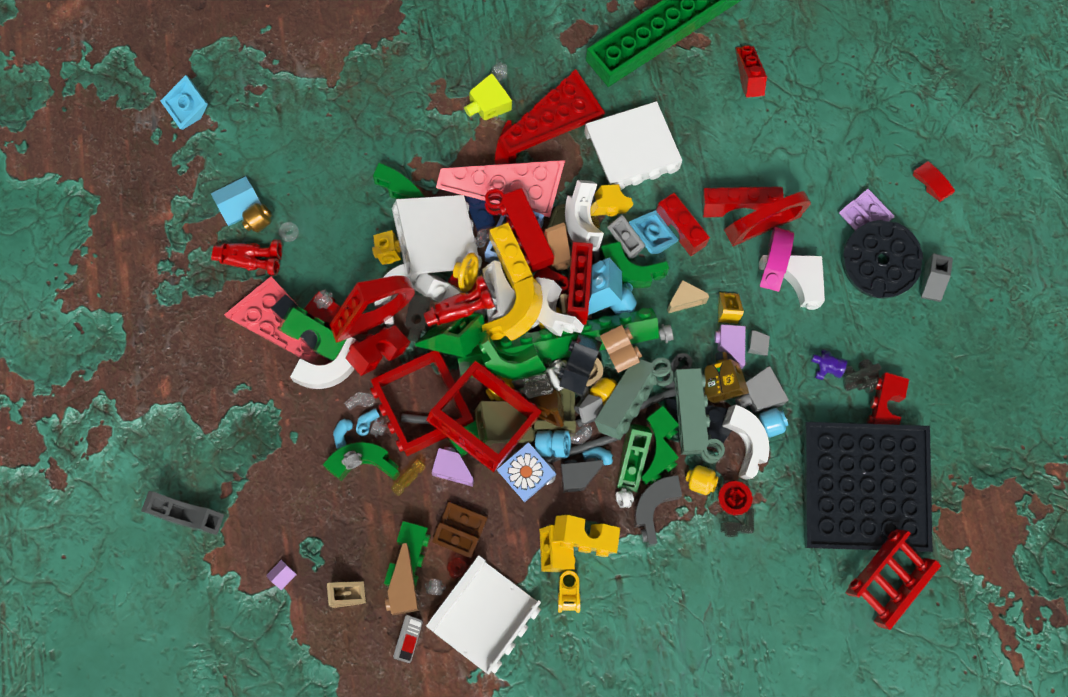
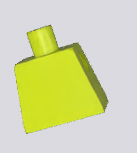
M490 74L469 92L471 103L464 107L469 117L479 113L483 120H488L511 111L512 100L495 76Z

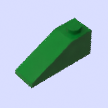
M630 423V428L624 440L617 488L638 492L652 437L649 427Z

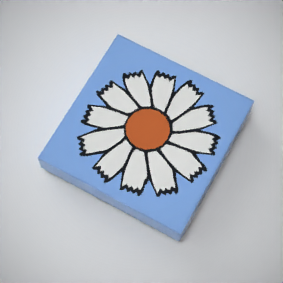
M529 442L497 469L524 502L557 475Z

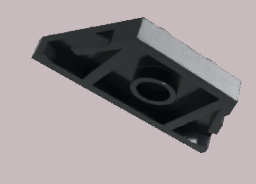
M666 398L665 405L670 415L678 423L676 400ZM707 405L705 413L709 415L710 419L707 433L711 435V439H718L724 443L732 431L722 426L728 408ZM677 428L676 430L678 431V433L676 434V437L678 442L680 443L679 428Z

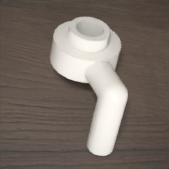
M558 359L550 365L551 368L546 370V375L557 391L563 389V387L559 386L561 381L557 376H559L562 366H567L568 362L566 360L561 361V359Z

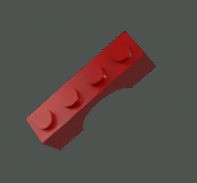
M783 187L704 188L702 200L703 217H723L729 211L739 208L758 210L784 198ZM782 212L773 216H782Z

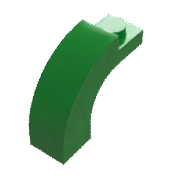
M621 242L601 246V260L610 257L622 271V284L630 283L633 288H648L651 286L652 279L660 280L667 276L669 271L667 261L650 266H637L625 257Z
M486 330L479 334L481 342L478 345L482 351L483 362L494 374L507 379H526L547 370L534 344L517 353H506L496 347Z
M371 443L346 445L335 451L323 464L326 470L342 481L352 470L346 469L345 465H343L344 455L350 451H355L356 454L361 453L362 455L360 457L362 460L360 465H374L394 481L400 475L397 470L399 466L390 459L386 461L389 457L388 451Z

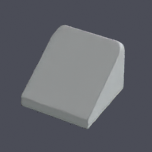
M752 330L749 334L747 353L767 356L770 336Z
M590 394L587 395L579 406L582 423H586L599 415L604 407L602 398Z

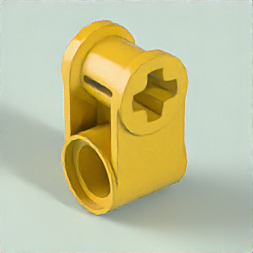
M565 571L559 578L558 613H561L562 610L580 613L579 577L573 571ZM571 575L574 578L575 583L572 587L564 585V576ZM564 602H574V604H565Z

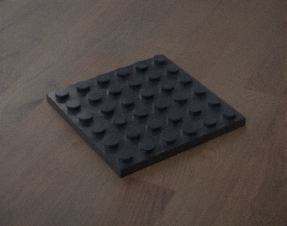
M804 422L805 548L880 550L888 540L889 534L896 529L911 533L905 542L914 551L933 552L930 426Z

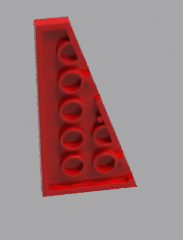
M575 69L570 76L561 81L559 86L541 99L529 113L527 112L519 122L501 135L498 143L507 157L600 119L604 116L605 112Z

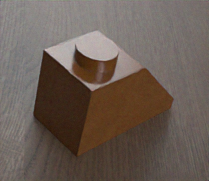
M543 385L527 400L537 405L538 409L542 411L538 418L561 428L564 426V406L561 401V395L556 389Z

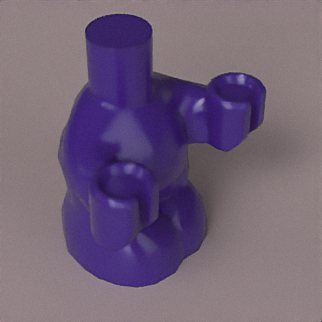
M822 350V355L820 356L812 355L811 362L819 364L820 371H816V379L823 380L827 373L833 374L837 378H841L844 374L847 360L838 359L826 350Z

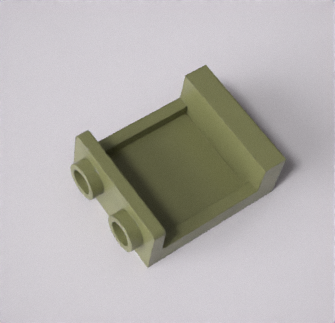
M540 378L534 382V393L543 385L555 389L549 378ZM565 388L558 391L564 406V426L560 428L538 418L534 423L535 433L539 430H550L552 433L556 430H567L570 434H575V392Z
M481 401L474 410L479 440L489 447L492 443H508L528 419L507 402ZM532 427L519 441V443H522V447L528 442L531 444L534 441L535 431Z

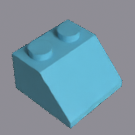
M610 257L593 264L591 267L588 315L622 302V271Z

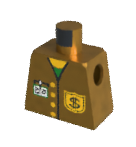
M726 352L716 353V363L705 368L706 385L704 395H707V400L717 403L748 394L749 390L739 363L728 359Z

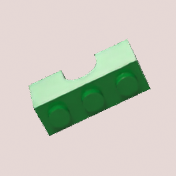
M298 306L296 309L289 308L277 330L294 340H299L304 331L312 330L317 336V343L313 351L330 361H334L346 340L336 343L332 330L324 326L326 324L324 321L316 317L311 319L306 316L308 312Z
M403 521L397 543L398 545L407 543L409 546L416 588L419 577L416 575L418 567L421 568L425 555H422L424 546L428 547L431 534H428V528ZM390 563L384 581L385 586L388 587L396 564Z

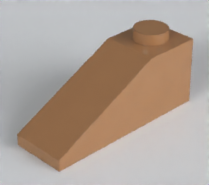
M563 222L545 229L544 234L554 255V264L549 267L551 270L558 272L566 270L570 266L571 261L566 226Z
M407 543L402 544L388 589V597L385 598L386 610H391L392 615L419 611Z

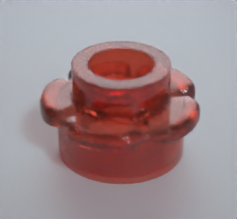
M454 558L447 565V571H449L450 577L454 579L462 578L468 569L466 561H462L461 558Z

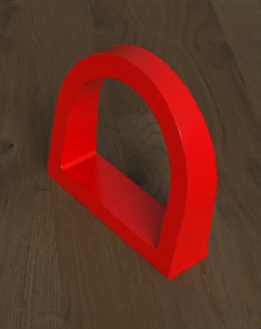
M801 191L740 218L725 228L724 231L732 246H736L772 230L774 226L779 227L800 218L811 205V202L805 191ZM782 212V216H773Z
M389 276L357 282L329 324L336 343L382 324L403 309L415 294L411 280L406 276ZM398 294L393 300L382 307L362 314L368 304Z

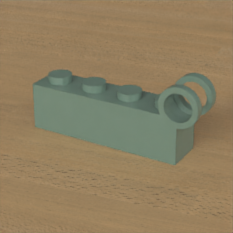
M657 358L652 363L639 359L640 363L626 370L595 419L600 433L621 440L622 436L628 432L634 417L638 416L643 402L649 398L653 386L656 384L667 386L674 380V374L668 359ZM658 363H666L668 365L667 367H661L656 371L654 370V367ZM670 374V378L666 381H659L657 377Z
M701 368L676 370L674 373L681 455L701 454L705 462L710 464L716 463L724 455L725 447L720 440L711 439V435L707 433L710 419L709 415L705 413V407L708 405L707 395L703 393V387L706 385L705 375H702ZM707 447H715L718 451V456H711L707 451Z

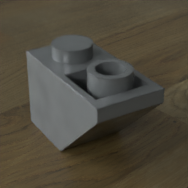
M933 254L925 262L921 298L941 302L951 276L952 257Z
M597 458L585 459V462L577 463V460H568L564 462L565 464H561L563 493L584 491L602 469L603 460L598 461Z

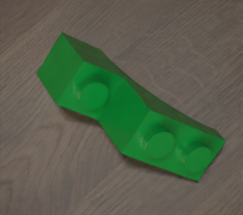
M664 406L647 418V423L650 425L655 436L656 454L652 465L641 477L645 485L657 482L662 478L660 476L665 470L670 472L678 465L676 461L679 457L664 439L667 437L669 440L678 433L676 429L679 427V424Z

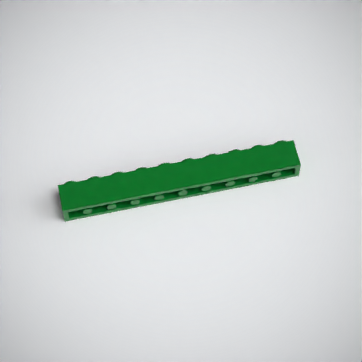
M642 308L639 311L623 312L615 316H603L600 319L587 320V324L584 325L581 333L574 331L573 333H567L563 331L562 335L558 336L545 328L537 332H526L512 341L508 337H503L499 340H493L498 349L506 353H517L534 344L543 361L547 362L570 357L572 353L568 351L572 339L577 340L579 334L602 342L600 335L621 325L624 329L628 327L633 337L630 339L631 344L658 339V318L652 308ZM602 342L600 350H605L606 348ZM478 344L465 358L457 356L461 376L475 361L485 366L481 355L482 351Z

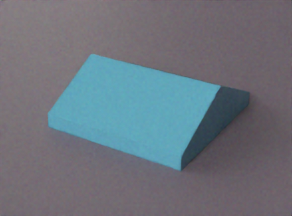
M187 75L161 100V103L182 130L200 120L208 105Z
M246 176L211 193L228 226L243 220V211L254 203L261 205Z
M656 210L629 221V224L644 242L650 254H659L678 241Z

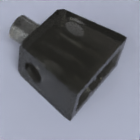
M414 294L409 302L405 327L409 330L407 339L410 342L416 343L420 339L421 333L425 334L429 329L423 313L430 311L431 306H435L434 301L430 297ZM417 319H421L420 323L415 324Z

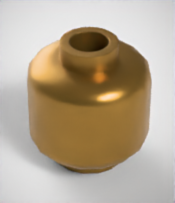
M254 203L243 211L242 217L244 220L242 224L248 231L260 232L270 225L272 214L264 204Z

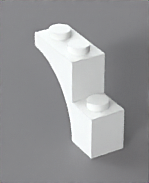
M431 273L420 274L414 285V289L420 294L438 302L459 293H467L462 292L459 288ZM481 309L474 312L483 314V318H485L487 314V309Z

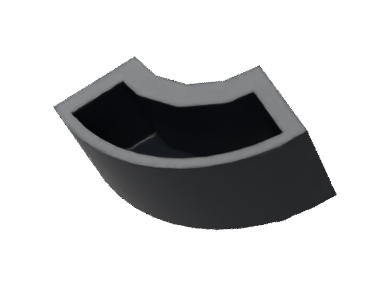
M582 334L578 335L577 340L572 339L568 350L572 352L566 367L562 366L558 376L561 378L560 387L583 395L599 353L601 341Z

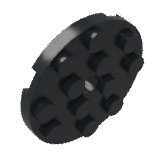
M883 220L868 222L854 231L845 244L842 256L843 268L850 283L861 293L879 299L896 297L909 290L921 274L923 260L922 249L915 235L908 228L897 222L893 223ZM880 254L887 257L886 264L878 263V256Z

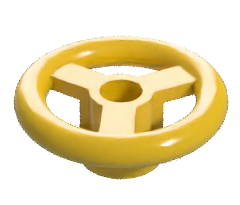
M468 253L462 263L457 262L454 266L453 276L458 278V285L462 292L470 291L476 281L479 262L475 253Z

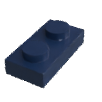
M464 195L465 201L469 205V214L477 232L494 226L495 220L486 211L485 201Z

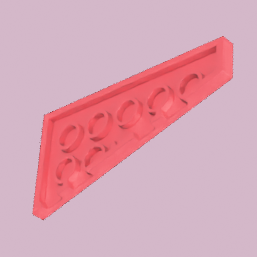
M565 160L441 168L436 188L484 201L486 193L491 189H498L507 194L522 188L532 210L550 218ZM493 193V194H491V195L489 196V197H491V196H499V197H501L499 194H496V193ZM492 200V201H490V202L496 203V204H499V203H500V201H498V200Z
M272 276L224 314L226 318L313 365L322 366L333 362L320 354L317 355L301 339L294 340L277 330L281 320L273 314L271 308L285 294L293 302L295 301Z

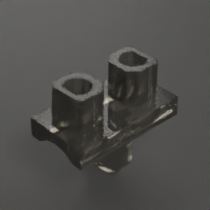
M869 359L863 360L859 363L858 368L860 370L855 372L852 366L846 367L842 375L846 391L857 388L859 391L864 389L867 393L873 392V385L878 383L877 378L879 377V370H881L879 363L873 364Z
M548 372L512 380L515 390L520 392L525 399L554 392Z

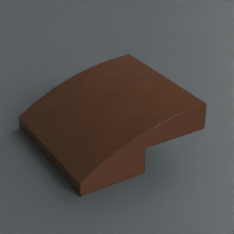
M449 501L432 542L472 558L488 516Z

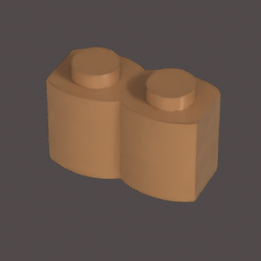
M621 325L600 335L618 373L640 363L639 358L642 355L637 346H632L630 339L633 337L628 327L624 329Z

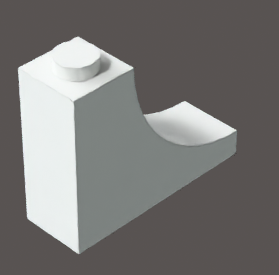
M763 255L760 259L759 270H764L768 255ZM790 256L783 278L796 291L800 307H806L809 310L818 309L825 301L822 256Z
M495 260L482 269L483 278L495 303L494 308L487 309L488 323L507 315L516 301V293L504 276L501 262ZM536 320L529 330L539 324V320Z

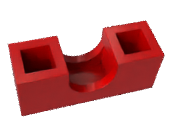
M675 193L658 203L657 213L668 226L673 225L680 236V244L690 256L706 247L710 237Z
M396 325L388 329L385 327L375 335L370 334L361 342H354L349 347L350 351L346 356V360L360 376H363L376 369L383 358L382 355L388 361H391L403 355L411 342Z
M887 372L880 378H877L874 387L877 389L876 396H873L870 408H873L866 424L900 425L901 417L890 413L887 403L888 401L899 403L906 398L910 379Z

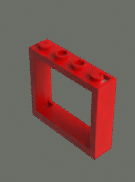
M433 350L371 379L373 387L370 390L374 399L379 398L381 404L378 407L383 417L387 415L390 422L386 424L391 434L396 433L398 440L395 441L400 452H405L406 456L447 438V436L436 429L408 443L381 387L434 363L449 391L455 382L438 351ZM458 391L452 400L461 418L455 421L461 426L466 427L474 421Z
M475 361L431 409L426 421L492 472H495L537 421L542 411L538 409L537 405L522 397L520 392L505 384L503 379L492 374L486 366ZM472 376L528 418L499 454L442 411Z

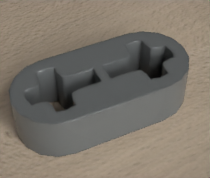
M681 353L674 358L671 363L673 373L679 370L677 368L680 363L679 361L683 359L686 360V366L684 365L681 369L691 368L692 359L688 354ZM667 374L666 376H663V377H662V381L668 380V379H669L668 377H670V374ZM674 381L665 387L668 389L674 388Z

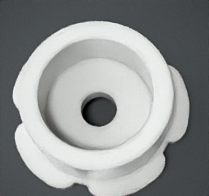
M622 488L621 491L616 492V501L619 507H631L634 501L631 491Z

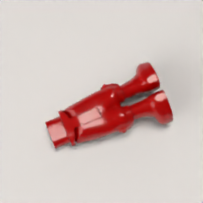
M274 239L270 247L261 248L255 243H223L221 246L214 245L211 259L219 261L220 264L245 268L248 271L258 268L265 269L269 275L276 276L280 270L279 260L282 259L281 240ZM256 257H268L269 259L259 260Z
M481 275L476 278L475 290L468 294L459 293L446 298L434 307L431 306V310L423 314L429 327L436 323L441 325L468 317L477 310L492 309L495 307V303Z

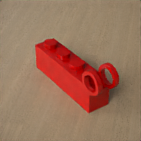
M519 188L507 194L498 189L489 190L485 195L486 211L491 215H505L507 219L505 223H509L531 273L554 264L553 252L523 189ZM493 193H496V194H499L501 197H499V196H491V197H489V196H490L491 194H493ZM498 200L500 203L493 205L490 201ZM489 208H492V209H498V208H500V210H498V211H492V210H490Z
M573 242L567 315L576 317L582 324L586 325L589 312L593 244Z

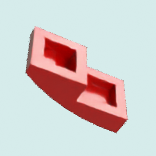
M929 161L913 171V176L927 186L926 192L939 202L955 192V189L946 177Z

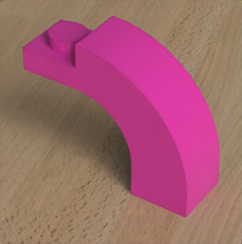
M774 226L760 287L780 291L792 251L793 231Z

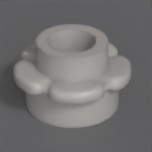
M662 324V328L658 329L661 341L665 340V343H668V341L674 340L671 326H664Z
M350 451L344 455L342 463L346 469L356 468L362 463L360 458L362 455L361 453L356 454L355 451Z

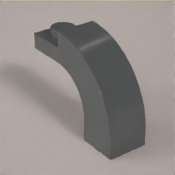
M678 476L663 478L653 483L646 489L637 503L634 513V528L643 527V530H640L642 542H646L647 547L657 544L653 522L655 508L661 503L679 500L682 497Z
M148 491L141 512L156 518L214 535L218 534L224 514L214 510L190 505L153 491Z

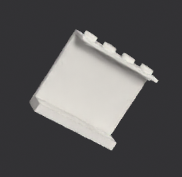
M657 101L585 125V136L587 139L591 138L609 185L619 184L620 190H622L625 186L631 184L638 185L644 180H654L662 174H672L680 169L682 158Z
M464 195L396 199L392 212L406 276L411 281L416 280L419 274L453 271L457 262L462 263L468 253H475L479 262L478 270L481 268L482 259L481 256H478V243L473 235V222L469 218V205L465 201Z
M478 556L426 627L489 675L493 672L495 674L502 665L500 661L504 654L509 655L516 646L513 643L517 636L522 637L529 628L526 625L530 618L534 620L541 611V608H539L541 602L539 600L537 602L488 565L486 560Z

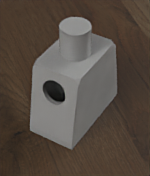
M769 366L746 382L749 393L736 398L735 403L742 408L749 406L755 414L781 407L789 399Z

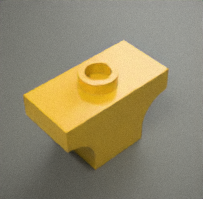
M619 184L601 185L594 194L596 201L591 206L590 214L591 216L607 215L611 217L627 213L633 206L632 198L622 194Z

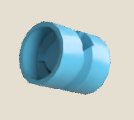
M539 430L536 434L535 450L541 457H551L554 455L557 458H567L571 450L569 431L556 430L552 433L550 430Z

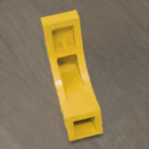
M533 277L514 283L516 301L507 315L482 325V331L486 330L492 341L499 340L503 336H507L511 341L526 333L537 320L542 308L543 295L541 285Z

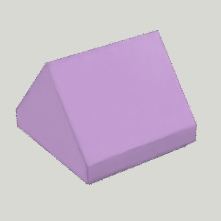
M281 560L266 576L282 591L297 574Z

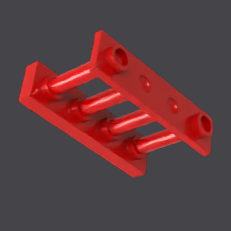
M896 529L891 532L886 543L859 576L850 582L849 588L845 592L847 595L857 598L862 596L878 613L873 622L878 627L888 630L892 629L941 567L937 560L922 559L905 542L911 534L907 530ZM899 548L916 564V568L911 575L892 557ZM886 564L903 580V585L898 591L879 573ZM873 580L890 596V601L885 607L867 590V587Z

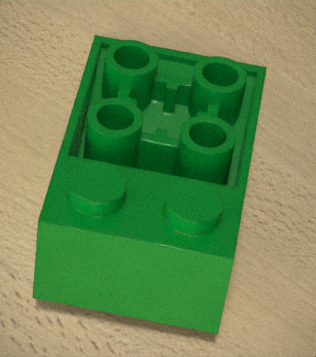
M474 312L468 317L441 325L436 323L415 343V346L465 358L480 342L479 334L483 332L482 325L485 324L483 314Z

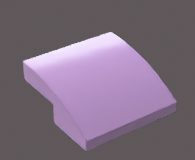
M869 189L839 212L855 231L868 222L876 220L890 222L895 217Z

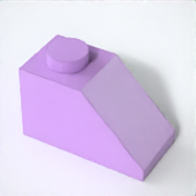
M721 325L719 330L715 331L714 342L718 343L717 350L719 352H726L727 358L739 363L741 369H743L745 366V326Z
M450 447L439 448L432 469V475L473 487V477L460 454Z

